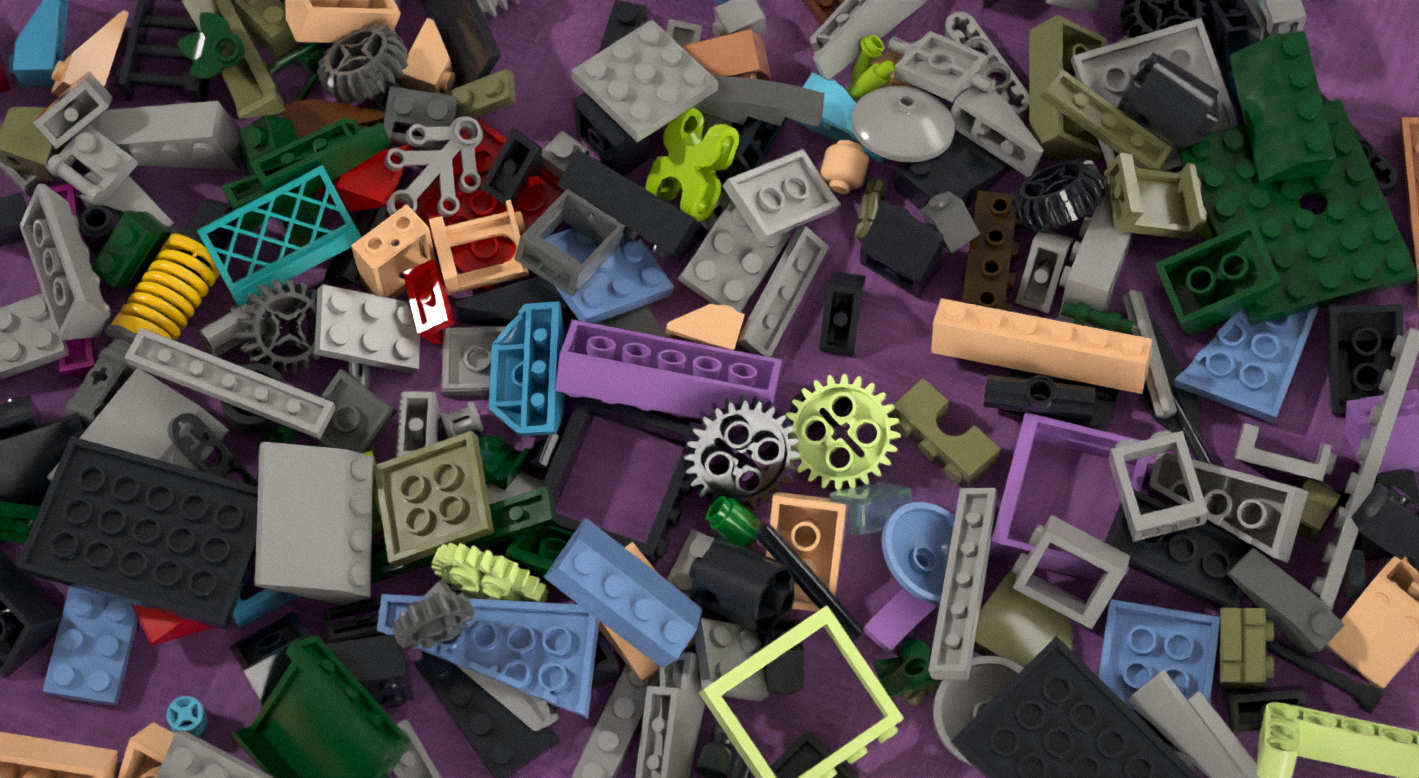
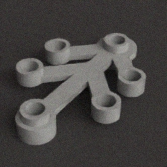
M467 116L456 118L450 127H425L421 124H414L406 132V141L412 147H420L426 141H449L442 150L403 151L400 148H393L385 155L384 164L391 171H399L403 166L428 165L406 190H398L392 194L387 202V210L390 215L397 212L395 208L396 202H401L404 205L407 204L415 212L417 209L416 199L439 175L441 199L437 203V211L443 217H452L460 207L459 200L455 196L452 159L459 151L463 174L458 179L459 188L465 193H472L480 186L481 178L476 170L474 148L480 144L483 131L475 119ZM412 131L420 132L422 140L414 139ZM459 131H467L470 139H463ZM397 155L401 160V164L392 163L390 156ZM464 177H471L475 185L472 187L466 185ZM443 201L451 202L453 210H446L443 206Z

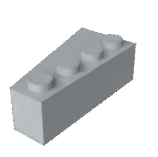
M1167 452L1158 453L1149 486L1182 505L1191 503L1177 456ZM1192 459L1208 510L1207 519L1261 549L1275 559L1288 563L1308 492L1287 484Z

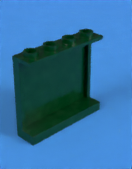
M318 635L292 642L285 652L292 660L291 664L249 727L234 731L232 734L234 739L264 773L274 778H388L412 741Z

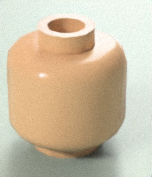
M839 140L837 144L831 145L826 149L820 174L824 181L829 184L831 191L839 194H848L849 190L858 189L864 184L869 157L863 151V147L860 144L848 140Z

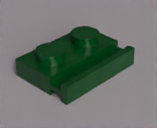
M481 435L478 442L485 482L487 485H491L493 482L501 483V489L506 490L524 468L531 449L525 448L523 452L515 450V444L505 442L499 436Z

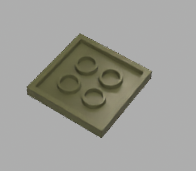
M468 431L374 465L388 562L396 568L436 554L438 547L441 548L442 544L448 546L449 543L459 546V543L465 544L494 533L478 436L474 432Z

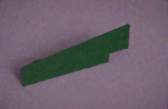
M344 117L249 162L255 175L221 187L234 211L320 165L324 166L332 182L387 148L390 142L382 123H377L372 127L361 126L357 123L356 119ZM320 175L306 182L303 196L307 197L325 186ZM300 185L290 190V192L298 194ZM285 194L276 197L271 212L280 214L293 206L296 198ZM269 202L257 208L267 210ZM255 211L244 214L240 226L241 229L247 231L254 230L262 225L265 214Z

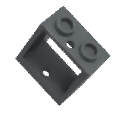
M566 189L520 237L514 260L573 297L618 249L625 226L612 216L607 215L587 202L584 198ZM562 221L600 244L583 263L545 240Z

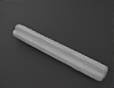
M1131 290L1123 295L1122 298L1128 320L1134 321L1132 335L1152 339L1146 384L1156 417L1168 419L1176 414L1177 409L1143 293Z

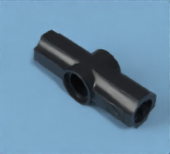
M987 375L983 407L1027 412L1043 417L1051 415L1092 420L1095 388L1054 383L1052 379L1043 375H1036L1029 380ZM1041 394L1047 399L1038 401L1032 398V395Z

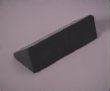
M1300 685L1266 687L1265 689L1226 690L1231 732L1261 730L1265 708L1269 703L1278 702L1306 708L1305 690Z

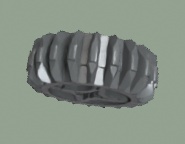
M377 23L370 28L363 25L361 29L353 30L351 33L342 36L337 42L331 43V48L323 52L324 57L318 61L320 67L317 72L325 91L332 98H335L338 103L344 101L348 105L354 101L363 103L366 98L373 100L376 94L380 92L385 93L387 87L396 85L395 79L403 76L402 70L408 66L406 60L409 56L400 35L395 30H391L388 25L380 26Z
M274 279L271 280L270 289L265 284L258 286L260 297L254 293L247 295L252 305L251 307L248 305H241L239 307L242 312L247 313L246 319H236V324L245 326V331L238 332L236 336L238 339L248 340L241 347L243 352L247 353L254 350L250 356V362L258 363L262 360L261 364L273 367L282 375L285 368L291 374L297 373L298 364L303 369H308L310 367L308 356L313 360L321 358L320 355L314 354L317 302H315L317 298L316 290L306 293L307 284L299 282L295 286L292 279H285L282 285L279 280ZM284 297L291 298L297 302L293 308L289 307L283 313L270 306L275 300ZM305 316L308 319L307 336L301 330V322ZM261 317L267 323V331L262 337L264 341H262L259 331ZM279 320L289 321V324L286 326H289L288 332L290 334L279 332V329L282 328L279 327ZM286 340L298 347L294 352L283 356H278L270 351L274 346H280Z

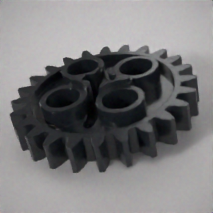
M740 395L738 404H733L729 397H725L724 408H720L715 402L711 403L713 414L708 415L701 411L699 414L703 423L700 425L691 422L690 424L695 436H684L686 444L691 447L683 449L681 452L684 459L689 460L683 464V468L686 473H690L688 476L690 484L692 486L697 485L696 491L700 497L708 494L707 499L711 505L721 496L727 499L733 498L742 506L744 501H749L753 509L757 506V498L762 497L765 502L769 503L770 497L768 493L771 490L775 493H782L778 485L780 481L791 483L792 480L786 471H793L798 468L796 463L790 459L800 456L797 447L792 446L799 442L797 435L791 433L794 429L793 424L790 420L785 421L786 415L782 409L775 411V406L771 401H768L762 407V402L758 396H755L750 404H748L744 395ZM743 425L739 433L735 435L728 434L733 426ZM715 438H720L726 441V443L729 446H727L726 444L724 445L720 442H716L714 440ZM773 441L769 449L758 451L762 443ZM730 447L734 448L736 451L740 453L736 454L735 456L734 452ZM747 450L748 454L752 459L748 458L746 455L742 453H744ZM724 455L720 463L716 465L709 464L712 457ZM753 460H755L756 462L758 461L762 464H766L767 467L762 468L756 465V463ZM744 472H754L750 479L746 481L739 480Z

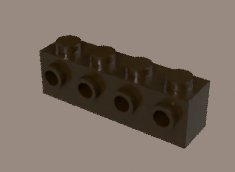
M977 190L973 221L980 235L970 241L962 296L963 303L1011 312L1012 302L1005 301L1006 291L1014 290L1016 271L1009 270L1010 260H1018L1020 240L1013 239L1014 230H1022V223L1017 216V209L1012 203L1016 195Z

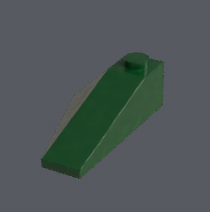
M265 114L240 129L238 150L247 177L255 175L249 162L298 139L292 119ZM315 192L307 197L316 199ZM301 200L295 219L314 225L319 205ZM294 205L281 212L280 215L291 217ZM273 217L285 234L289 222ZM321 218L319 226L325 228L323 218ZM294 223L289 242L300 247L309 243L313 229ZM317 231L315 239L326 233Z

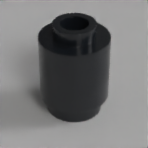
M98 205L87 208L79 221L86 245L98 252L102 250L113 230L117 227L112 212Z

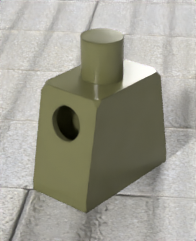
M10 108L4 124H0L1 162L5 166L47 181H53L54 176L47 171L46 165L52 156L60 154L64 149L65 143L56 149L33 123L46 108Z

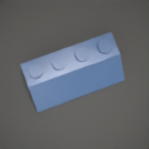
M587 518L583 519L544 576L550 583L661 668L679 658L697 630L703 609Z

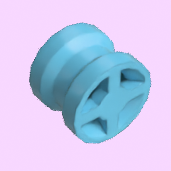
M190 696L179 697L170 703L166 718L173 732L184 730L200 738L208 727V717L201 703L196 698ZM189 721L192 722V724L189 723V724H185V725L183 726V723H184V722H189Z

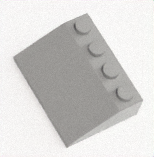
M137 368L81 435L80 439L197 470L170 440L167 431L170 421L182 413L195 414L220 441L229 429L199 405L144 370ZM179 422L182 428L178 433L180 437L188 435L195 441V444L190 445L192 451L198 444L206 441L204 436L197 440L190 433L193 427L190 422L186 424ZM208 446L202 450V462L213 451V447ZM58 464L47 477L50 481H52Z
M272 442L260 443L255 586L341 606L370 598L373 503L372 456L347 449Z

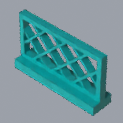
M323 165L304 173L197 230L238 307L249 302L247 298L249 293L260 296L258 292L260 284H265L269 289L271 280L277 279L283 284L285 279H292L351 248L352 244L362 238ZM320 175L326 186L322 201L303 196L306 182ZM300 185L298 194L290 192V190ZM285 194L296 198L291 217L271 212L276 197ZM329 194L335 205L326 203ZM301 200L320 205L314 225L295 219ZM269 202L267 210L257 208ZM327 207L339 211L345 224L333 230L320 227L319 224L324 208ZM250 211L265 214L259 234L240 228L244 214ZM270 216L289 222L283 241L264 236ZM238 218L235 227L227 224ZM294 223L313 229L309 243L301 247L288 243ZM219 227L234 231L228 250L214 247L207 234ZM317 231L326 233L315 239ZM238 232L258 238L252 258L233 252ZM262 240L282 245L277 260L268 263L257 259ZM286 247L295 249L294 251L284 255ZM217 252L226 255L224 264L222 263ZM231 256L250 262L247 275L235 282L232 281L227 272ZM255 264L263 266L260 269L253 272Z

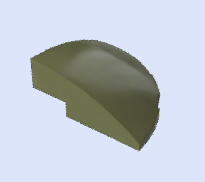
M1013 566L979 613L973 651L981 656L1006 658L1023 668L1056 636L1073 652V634L1068 617L1013 589L1017 577L1012 572ZM1033 571L1032 574L1042 579V577H1040L1036 572Z

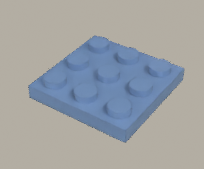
M575 228L548 236L545 239L581 263L600 245ZM622 234L618 249L573 297L558 287L556 289L579 321L595 324L672 296L674 286L642 241L639 239L637 243Z
M1110 599L1098 677L1136 715L1143 716L1129 703V697L1162 670L1166 671L1187 700L1200 691L1210 703L1220 617Z

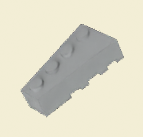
M218 101L104 110L90 122L93 128L132 156L140 166L240 170L241 157L238 150L240 128Z
M1106 183V195L1101 199V204L1094 207L1092 218H1084L1079 237L1083 238L1082 243L1075 241L1069 261L1074 263L1072 267L1065 266L1059 286L1065 287L1057 321L1072 324L1074 322L1073 318L1061 315L1065 301L1076 305L1082 302L1089 304L1090 309L1100 312L1107 311L1115 282L1118 280L1125 255L1133 239L1134 233L1115 231ZM1085 322V326L1098 329L1101 327Z

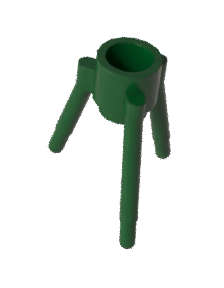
M321 42L306 43L300 49L276 61L268 69L271 75L298 61L306 71L315 70L314 74L294 99L304 100L319 80L317 70L320 66L318 61L324 57L323 52L329 48L325 43Z

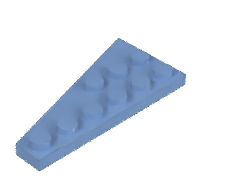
M1318 308L1250 326L1242 309L1223 325L1213 340L1194 357L1193 362L1185 371H1182L1175 378L1173 386L1275 423Z
M382 594L377 631L383 635L394 634L392 622L400 619L398 615L408 612L407 607L414 601H421L429 597ZM469 599L474 610V614H472L473 620L466 622L467 627L458 629L459 634L455 638L440 642L432 648H423L421 644L416 647L426 653L588 719L600 620L579 604Z

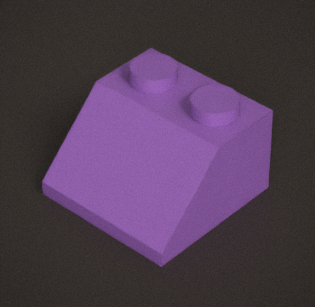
M1417 389L1405 391L1378 474L1410 470L1419 472V393ZM1383 395L1346 401L1345 435L1355 456L1362 439H1369L1373 427L1368 424L1369 415L1375 403L1380 405Z

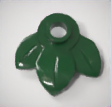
M202 12L199 20L201 32L185 36L177 44L186 57L195 61L191 68V76L209 79L217 76L223 68H231L238 65L244 58L245 47L238 36L231 34L227 20L214 13ZM226 47L234 48L231 56H223V50Z
M908 637L902 646V657L874 661L876 674L881 680L880 684L889 697L900 695L908 690H922L934 683L936 679H931L929 673L931 650L926 643Z

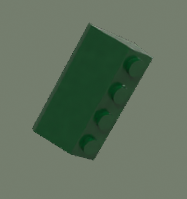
M1305 30L1270 35L1231 54L1229 57L1259 184L1328 174L1336 159V154Z

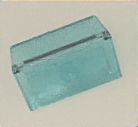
M879 482L830 493V501L849 504L850 533L863 535L883 530L888 518L898 508L911 503V488Z

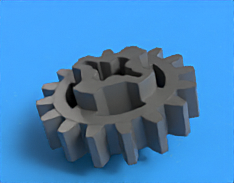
M451 592L446 597L444 593H434L429 598L414 601L407 607L408 612L400 613L398 615L400 619L392 622L394 626L392 630L398 645L401 644L402 648L410 646L411 649H415L420 644L423 648H432L440 642L455 638L459 634L458 629L467 627L466 622L473 620L472 614H474V610L464 593L456 595L455 592Z

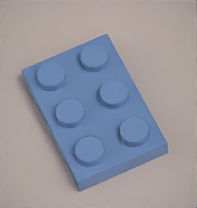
M69 587L62 614L63 618L60 621L43 692L48 696L117 707L137 629L138 618L131 603Z

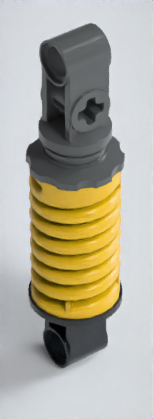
M206 199L200 204L196 214L185 230L172 229L170 231L167 241L155 258L156 261L152 262L148 268L149 272L143 275L141 283L137 284L134 293L129 296L127 304L123 305L111 325L105 328L104 333L110 344L107 348L102 349L98 355V361L87 373L86 379L74 397L68 402L65 416L79 413L84 429L86 430L118 392L117 390L123 386L137 369V367L127 364L124 357L140 328L172 340L179 338L180 330L184 329L188 324L187 319L192 318L194 315V308L200 306L201 298L205 297L209 292L208 287L213 286L220 275L197 230L232 212L233 210L229 203ZM237 218L227 224L235 227ZM219 227L207 235L214 247L226 250L231 242L234 231ZM217 252L222 263L224 264L225 257L222 255V253Z

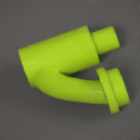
M874 34L864 36L860 40L862 49L852 69L850 85L845 89L855 103L869 92L887 85L890 82V74L896 70L894 63L890 60L884 61L881 65L875 63L867 69L871 58L878 59L885 48L881 39Z

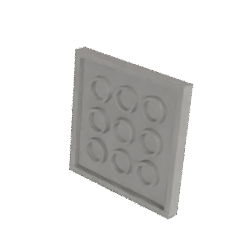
M1202 18L1077 54L1070 59L1077 80L1117 108L1125 93L1134 84L1133 79L1143 63H1146L1152 52L1157 55L1160 54L1219 90L1217 96L1219 119L1211 132L1239 125ZM1160 138L1174 149L1159 171L1169 172L1184 167L1177 148ZM1098 139L1108 168L1119 153Z

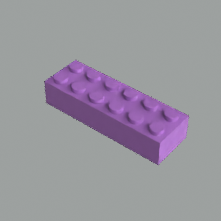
M572 320L560 353L555 391L566 393L571 397L584 396L600 399L608 404L621 403L636 406L644 411L657 410L671 413L676 417L702 419L699 414L701 411L708 415L713 414L711 403L715 402L720 408H724L725 397H729L733 404H738L740 395H744L748 404H750L753 398L758 396L762 402V407L768 401H771L774 405L782 360Z

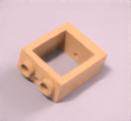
M407 204L351 245L362 285L370 294L395 299L407 290L405 279L400 278L403 272L431 259L436 261L429 227ZM395 242H400L398 246H393Z

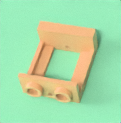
M511 200L506 201L507 212L450 226H445L443 216L429 219L447 295L529 276L528 268L514 260L515 255L510 261L503 264L457 275L450 248L494 236H505L515 243L517 250L520 232L525 231L521 211L514 212Z

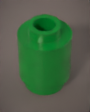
M721 496L711 505L706 514V520L710 522L711 528L725 539L741 546H750L757 540L755 535L760 530V519L733 498L727 499Z

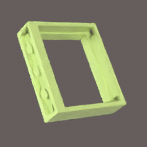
M825 606L698 692L755 778H776V776L724 701L722 695L823 626L885 717L798 778H832L837 774L835 766L845 759L849 764L854 763L868 753L865 747L868 743L876 738L882 743L899 731L895 725L904 719L828 606Z

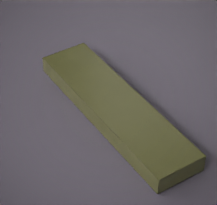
M1060 68L1040 96V98L1117 153L1132 154L1134 165L1138 168L1159 171L1174 149L1138 123L1124 116L1115 106L1062 68Z

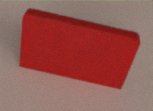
M431 259L403 272L417 333L438 346L443 343L441 330L455 323L440 263Z

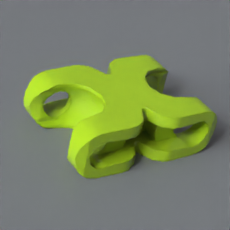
M691 107L668 123L663 140L669 155L658 157L654 161L646 182V190L665 201H670L677 196L682 187L681 211L700 222L708 219L714 210L721 192V182L715 173L716 171L726 170L731 165L739 144V134L736 129L727 124H717L709 128L702 140L704 117L699 110Z

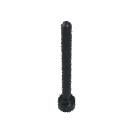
M1275 638L1274 642H1266V651L1354 697L1352 701L1359 704L1357 708L1370 715L1375 710L1384 693L1385 688L1372 681L1370 684L1364 681L1360 684Z

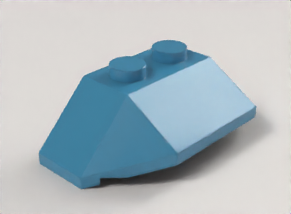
M559 301L524 304L518 311L519 314L505 327L492 344L489 410L519 436L556 434L565 417L566 393L555 391L560 353L566 339L561 304Z

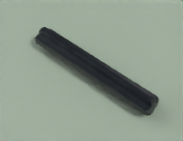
M770 524L764 525L755 535L758 541L775 560L789 565L793 571L794 581L820 610L825 606L829 607L852 642L859 638L864 632L862 626Z

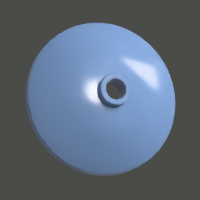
M912 502L898 508L885 523L882 533L883 554L891 573L906 591L924 602L940 605L955 516L946 509L932 503Z

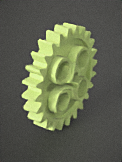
M847 374L842 375L840 384H836L833 376L828 375L827 386L825 387L815 380V392L811 393L805 388L802 389V393L806 398L804 402L793 399L792 403L799 409L797 413H786V416L794 421V429L791 433H795L799 438V442L792 446L797 447L800 456L790 459L793 461L802 460L797 469L799 473L805 472L808 469L811 470L808 481L813 483L821 476L822 488L824 489L829 486L831 481H835L837 491L842 490L844 482H848L850 488L856 490L857 479L860 478L868 486L870 485L868 474L873 472L875 475L882 477V472L878 466L881 463L888 466L892 465L891 461L886 457L887 452L898 453V449L891 445L890 442L893 439L901 438V434L891 431V427L900 423V420L888 417V414L895 409V406L893 404L883 406L882 403L887 397L885 392L874 396L873 393L876 385L870 383L863 389L862 378L859 376L855 379L853 385L849 384ZM841 398H849L853 403L852 412L845 417L837 416L834 411L835 403ZM825 408L842 427L850 426L847 433L864 451L863 457H859L843 439L839 438L835 441L834 437L837 435V432L820 414V409ZM814 422H822L826 427V434L819 441H812L808 437V428ZM867 424L874 425L877 429L876 439L868 444L861 443L858 439L860 428ZM840 448L847 449L850 453L849 463L843 468L834 467L831 460L834 451Z
M449 543L448 546L442 544L441 548L438 547L433 558L431 568L436 570L434 574L442 577L441 581L444 580L446 583L452 584V589L461 590L470 599L546 603L549 591L545 589V584L539 583L540 579L538 577L530 576V571L520 569L516 562H512L503 556H493L489 550L481 552L475 546L469 549L462 543H459V546Z

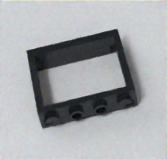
M579 397L541 487L548 486L553 491L556 509L595 416L685 445L684 449L691 448L686 444L684 436H695V433L689 425L621 403L608 404L600 399ZM682 454L646 543L601 529L624 548L633 542L653 568H655L658 558L662 559L664 553H667L670 543L667 535L670 528H676L680 521L683 508L679 507L683 495L689 496L693 488L688 480L690 473H686L683 468V464L689 460L684 459ZM556 514L558 524L554 526L575 532L581 522Z

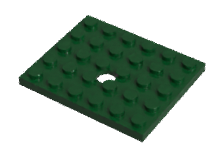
M1340 98L1323 103L1336 154V159L1326 175L1259 184L1245 123L1210 132L1203 141L1182 150L1177 148L1184 167L1187 163L1195 164L1197 176L1201 181L1200 191L1203 205L1207 210L1206 220L1213 237L1254 220L1281 281V285L1243 309L1250 326L1414 282L1419 275ZM1306 194L1319 195L1326 203V210L1319 215H1314L1311 211L1301 208L1300 199Z

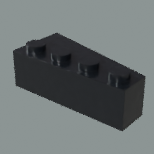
M1377 483L1351 518L1363 535L1398 559L1403 560L1406 555L1409 556L1407 561L1419 572V507L1410 503L1411 498L1399 488L1393 486L1389 490Z

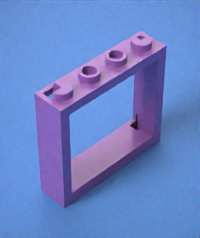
M1025 412L991 539L989 555L1016 562L1021 553L1028 555L1033 547L1028 543L1008 538L1034 440L1109 458L1111 449L1115 448L1117 443L1133 438ZM1146 456L1126 461L1136 465L1131 483L1134 490L1148 495L1149 490L1143 489L1142 485L1144 477L1151 478L1156 458ZM1048 548L1036 566L1098 582L1104 572L1103 569L1076 555ZM1127 567V571L1124 576H1128L1130 567Z

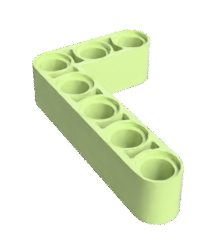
M1269 703L1265 708L1258 738L1257 776L1258 778H1292L1297 756L1398 778H1419V732L1285 703Z

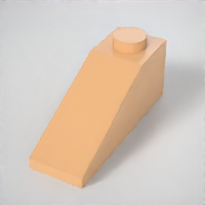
M122 10L75 50L64 62L59 61L56 64L51 79L55 81L52 94L60 96L89 71L103 87L105 86L129 15L128 12Z

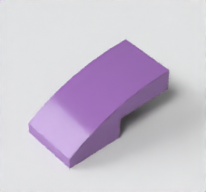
M903 588L864 626V633L890 655L908 637L911 638L917 627L939 611L940 605L924 602Z

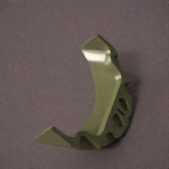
M181 0L199 32H201L200 14L202 12L214 13L227 20L231 34L238 36L244 44L245 55L243 60L238 65L231 68H223L221 71L235 102L239 119L284 112L286 110L282 104L284 101L275 86V81L231 1ZM226 47L223 50V56H231L234 48Z

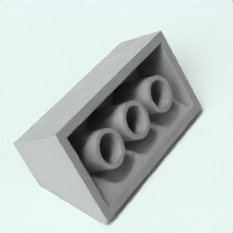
M37 184L19 226L59 341L99 337L106 322L109 321L110 310L107 302L102 299L98 275L92 271L88 247L81 240L78 219L72 214L68 201L45 184Z

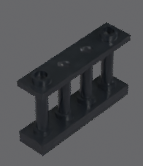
M137 0L123 66L118 67L116 72V85L120 87L125 101H132L135 85L180 89L183 93L187 94L190 103L206 102L211 78L200 79L191 76V68L195 61L186 57L179 46L145 43L149 28L199 32L192 18L152 15L155 0ZM168 0L182 2L181 0ZM142 56L186 60L191 64L189 73H185L184 76L139 72Z

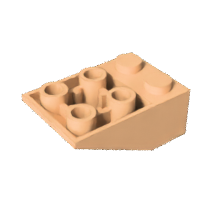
M1394 556L1341 619L1344 626L1326 645V647L1367 680L1383 688L1389 684L1419 650V572L1407 561L1408 557L1406 556L1403 560Z

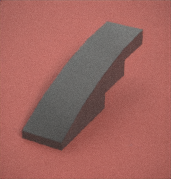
M713 76L718 81V91L693 106L701 113L742 125L747 117H752L780 126L786 117L818 127L822 119L824 93L790 84L754 78Z

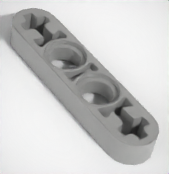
M965 12L951 14L946 20L945 37L971 49L981 48L987 52V56H989L988 65L981 75L988 77L992 73H1000L1005 77L1006 81L1003 84L995 85L993 91L1005 98L1008 103L1009 96L1014 103L1021 102L1020 108H1017L1015 105H1011L1018 117L1023 120L1029 113V93L975 19ZM956 25H958L960 28L966 27V37L968 39L966 43L965 35L962 33V31H954V27Z

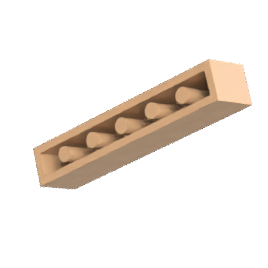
M941 298L933 321L931 353L1142 394L1149 369L1152 339Z

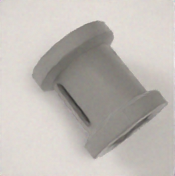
M473 401L467 403V407L449 414L445 412L439 413L448 439L468 431L476 430L478 433L484 431Z

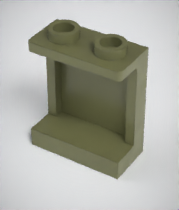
M1119 153L1104 172L1115 231L1191 240L1199 229L1204 226L1207 219V210L1203 205L1200 191L1201 181L1197 176L1195 164L1187 163L1179 173L1135 168L1132 154Z

